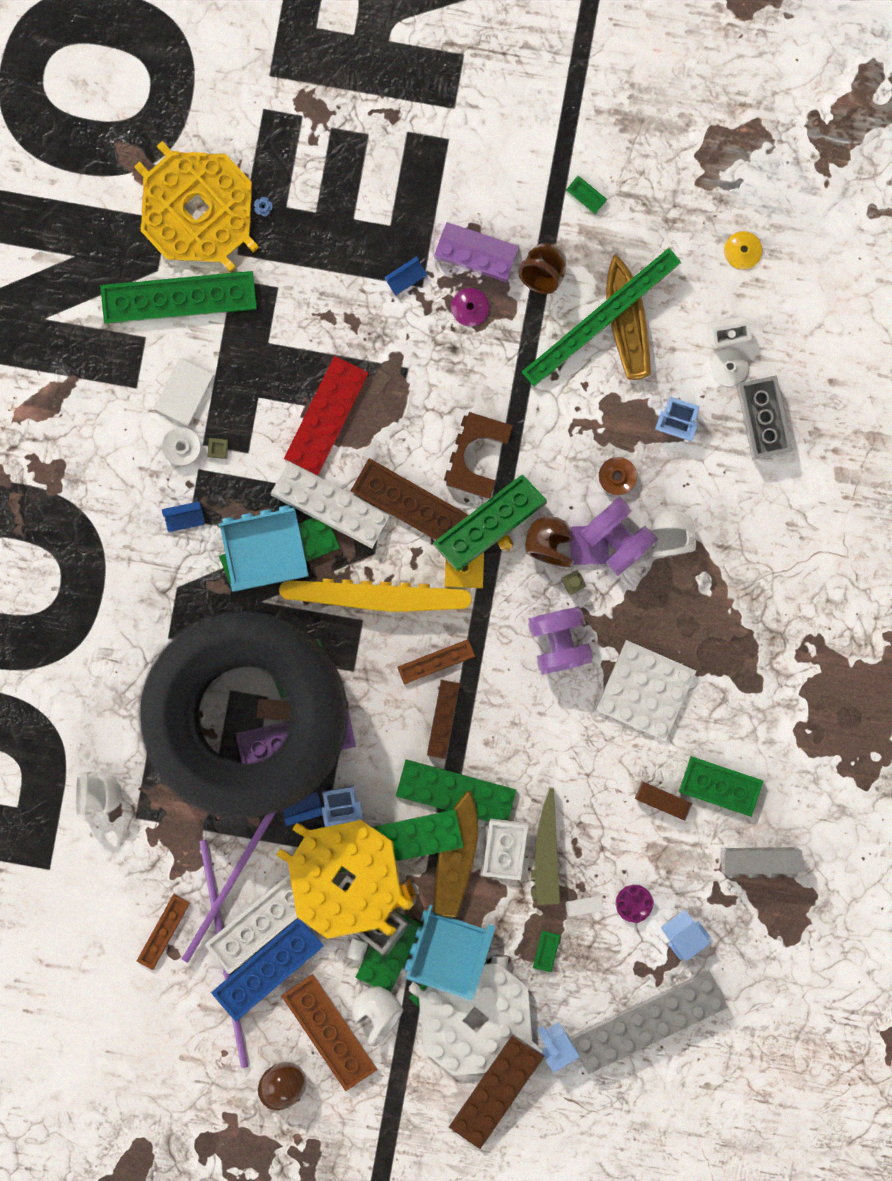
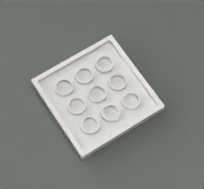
M626 640L595 710L666 741L696 670Z

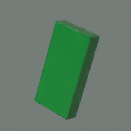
M578 175L566 189L567 193L594 215L607 201V198Z
M545 930L541 931L533 968L552 972L560 934Z

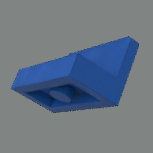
M415 257L387 275L385 281L394 295L397 296L426 277L427 273L420 264L418 257Z
M199 501L161 509L168 532L205 525L203 510Z
M317 792L311 793L296 804L283 809L286 826L323 815L322 805Z

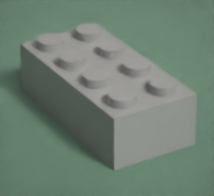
M777 375L738 383L736 386L752 460L793 451Z
M798 847L720 848L721 872L728 876V878H739V874H745L749 878H757L759 874H764L766 877H778V874L786 875V877H798V874L803 873L802 850Z
M346 876L339 887L347 892L355 878ZM394 910L386 920V923L397 929L393 936H388L381 929L357 933L382 955L389 954L411 925Z

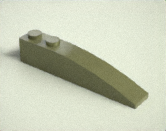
M549 787L542 807L535 842L534 870H531V881H535V889H532V901L536 900L537 905L560 904L553 787Z

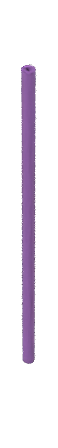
M275 813L265 815L182 957L183 961L187 963L190 961Z
M201 840L199 842L212 908L217 899V892L207 840ZM220 909L214 918L216 934L223 929ZM223 968L224 978L226 979L231 973L228 974ZM232 1018L241 1068H246L249 1066L240 1019L235 1022Z

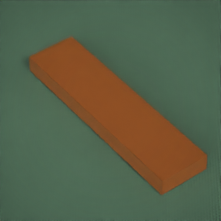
M469 639L397 666L403 684H407L474 658L475 655Z
M175 893L172 895L136 960L137 962L154 970L191 902Z

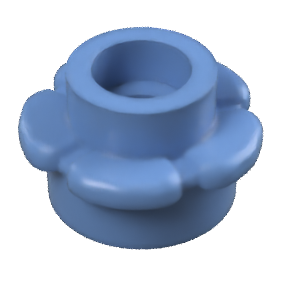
M261 197V199H257L254 202V210L258 215L267 216L273 209L272 202L266 197Z

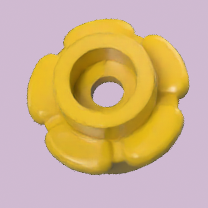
M508 534L497 541L502 550L506 549L509 552L510 548L514 547V543Z

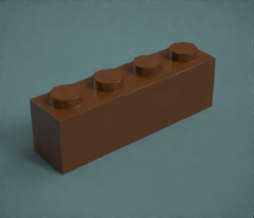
M441 679L427 756L446 759L460 685L458 682Z

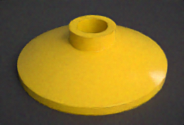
M740 231L734 233L725 243V258L731 266L737 269L745 270L752 268L761 259L762 244L757 236L750 232ZM742 246L747 247L746 253L741 251Z

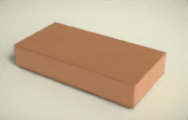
M258 699L257 718L290 721L289 701Z

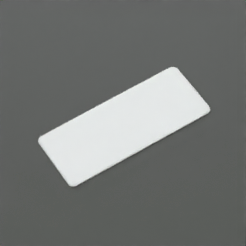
M601 896L565 902L568 917L604 910Z

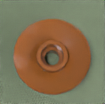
M613 457L606 460L599 470V482L602 488L613 495L626 494L634 487L637 480V472L634 465L623 457ZM615 473L621 475L619 480L614 479Z

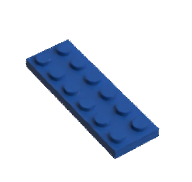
M297 917L212 990L211 994L236 1022L324 947V945L310 928Z

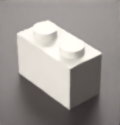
M744 316L707 324L709 342L714 347L752 340L750 321Z

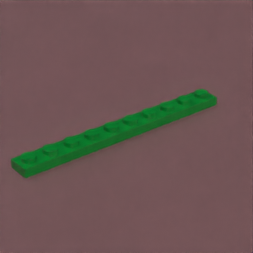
M670 248L666 249L522 371L524 376L536 387L682 262Z

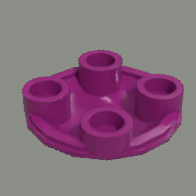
M632 884L625 886L619 891L615 906L617 913L622 919L628 922L639 923L650 915L654 900L646 888L641 885Z

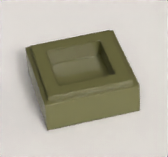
M209 438L207 457L227 459L229 440Z

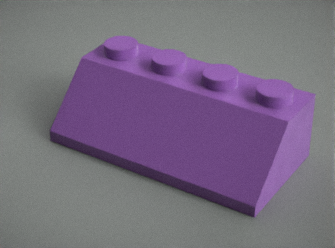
M446 222L434 258L507 283L519 246Z

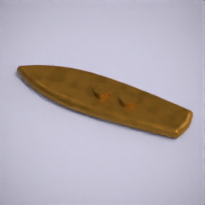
M616 254L613 255L608 270L606 300L633 278L631 271ZM641 297L610 323L621 363L628 380H640L651 375L647 322Z
M467 791L453 808V810L456 809L464 848L440 852L438 855L433 912L442 917L453 918L458 916L475 859L478 842V815L470 791Z

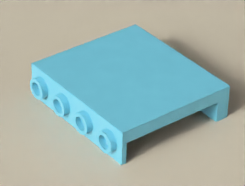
M290 505L279 507V511L276 512L268 509L260 511V515L257 516L248 513L241 515L242 519L234 520V517L222 519L223 523H218L224 544L232 592L309 577L295 508H290Z
M430 904L428 910H424L420 921L423 922V926H418L415 935L418 941L417 944L413 943L410 951L413 957L412 960L408 959L405 966V971H408L406 979L472 1001L479 984L495 926L488 924L487 928L483 929L454 918L439 916L431 911L433 905Z

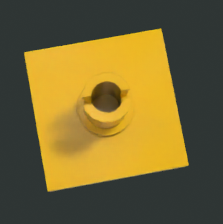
M484 552L459 572L445 560L444 587L483 588Z

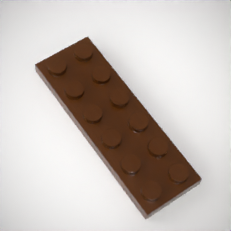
M370 458L350 492L434 540L440 538L468 516L467 513Z
M512 1034L455 1116L449 1128L481 1149L543 1060L544 1055Z

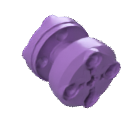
M620 496L579 533L592 547L603 537L614 547L616 551L605 562L617 576L641 557L658 540L657 536L646 525L634 535L626 528L621 521L632 510Z
M579 606L528 618V627L532 637L547 634L551 648L550 653L537 656V665L541 675L593 662L592 649L589 644L575 647L573 645L570 628L585 625L583 612Z

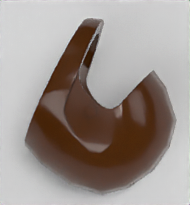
M554 243L536 245L528 252L527 259L521 263L518 270L519 278L529 289L541 294H551L558 289L562 279L565 277L566 256L562 249Z
M552 516L535 520L527 531L525 542L526 554L548 564L571 567L574 561L568 556L557 552L559 544L573 541V532L567 521Z
M281 1062L273 1065L264 1072L259 1081L258 1096L260 1101L272 1110H283L293 1106L300 1101L305 1092L307 1084L306 1075L301 1067L292 1062Z

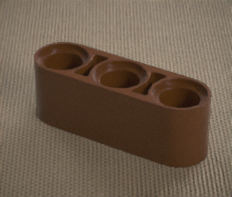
M643 781L634 798L686 821L693 804Z

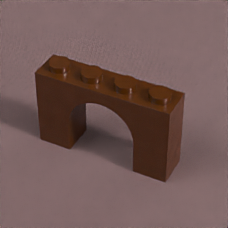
M469 412L468 416H463L461 426L464 429L462 434L458 433L455 444L458 445L456 452L452 451L449 462L453 464L451 470H446L443 481L447 482L446 486L490 499L496 480L471 472L465 464L464 452L467 446L477 439H489L507 445L513 425Z

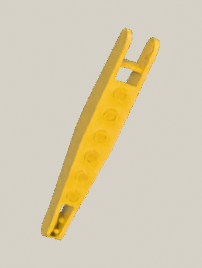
M323 578L322 582L289 580L283 582L279 588L280 595L287 600L387 612L465 609L471 604L472 600L470 593L466 590L430 588V584H418V587H411V583H399V586H391L392 582H380V585H372V581H361V584H353V580L343 579L342 583H334V579Z

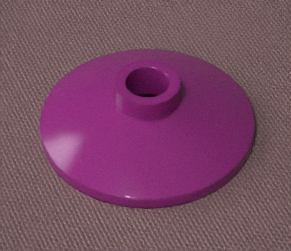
M463 289L452 300V315L458 323L464 326H477L486 319L489 313L488 299L477 289ZM472 303L474 308L472 310L467 309V304Z

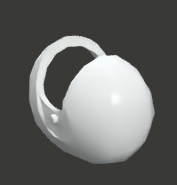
M666 510L656 517L652 526V532L657 536L658 540L651 550V557L677 555L696 550L695 526L689 515L680 510Z
M85 772L77 775L75 801L78 817L85 818L89 814L91 816L95 814L105 815L119 806L122 791L115 777L102 772Z
M381 986L370 987L362 991L352 1005V1017L356 1025L368 1018L372 1020L374 1028L369 1037L368 1045L373 1047L378 1045L388 1035L403 1012L400 1002L391 992Z

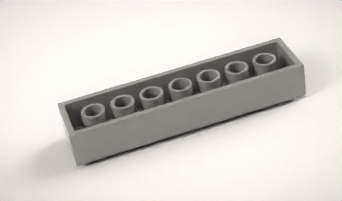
M707 970L571 1035V1039L587 1073L590 1074L728 1007L712 973Z

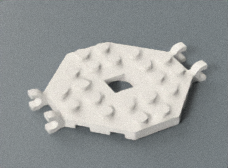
M499 963L484 964L472 1001L429 986L423 990L415 982L409 986V991L419 997L424 1052L453 1076L486 1073L512 1034L540 1053L543 1052L542 1047L532 1040L528 987ZM474 1006L488 1017V1020L478 1031H475L463 1021Z

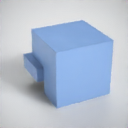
M670 397L664 412H660L655 430L692 442L698 424L695 420L700 406Z
M354 785L323 791L325 807H322L325 827L363 820L361 804L356 799Z
M683 910L661 927L671 941L668 945L680 960L684 958L687 962L710 944L708 940L711 938L699 921L695 923L686 910Z
M560 1022L548 1029L544 1025L537 1029L546 1046L542 1049V1053L553 1073L580 1057Z

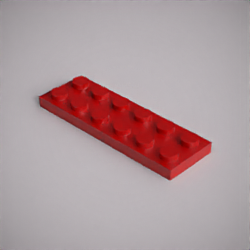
M336 356L333 357L286 452L285 460L317 476L319 475L369 372Z

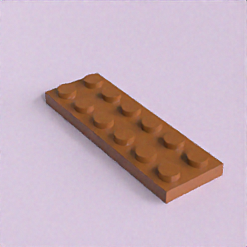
M311 974L281 995L345 1091L378 1070L314 974Z

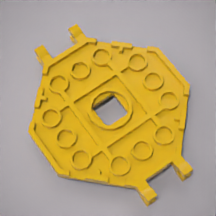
M162 141L157 147L166 157L155 167L148 171L141 162L134 166L143 176L141 232L167 260L222 263L232 273L236 267L227 257L243 242L253 253L259 248L250 238L252 182L227 154L171 151ZM198 194L209 206V209L195 220L184 206Z
M363 820L315 830H309L302 824L296 823L293 830L304 836L301 844L293 856L284 849H279L276 853V856L288 863L296 916L327 939L375 929H381L388 936H393L397 929L386 923V920L397 904L408 910L414 904L402 895L393 841ZM341 867L346 868L357 876L347 892L333 883Z

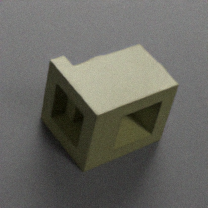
M578 570L560 578L569 595L586 587L585 581Z

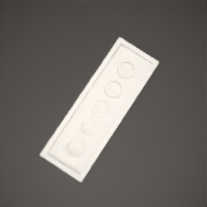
M291 462L287 463L271 492V496L370 548H373L390 517L389 513Z
M290 874L204 944L228 974L297 918Z

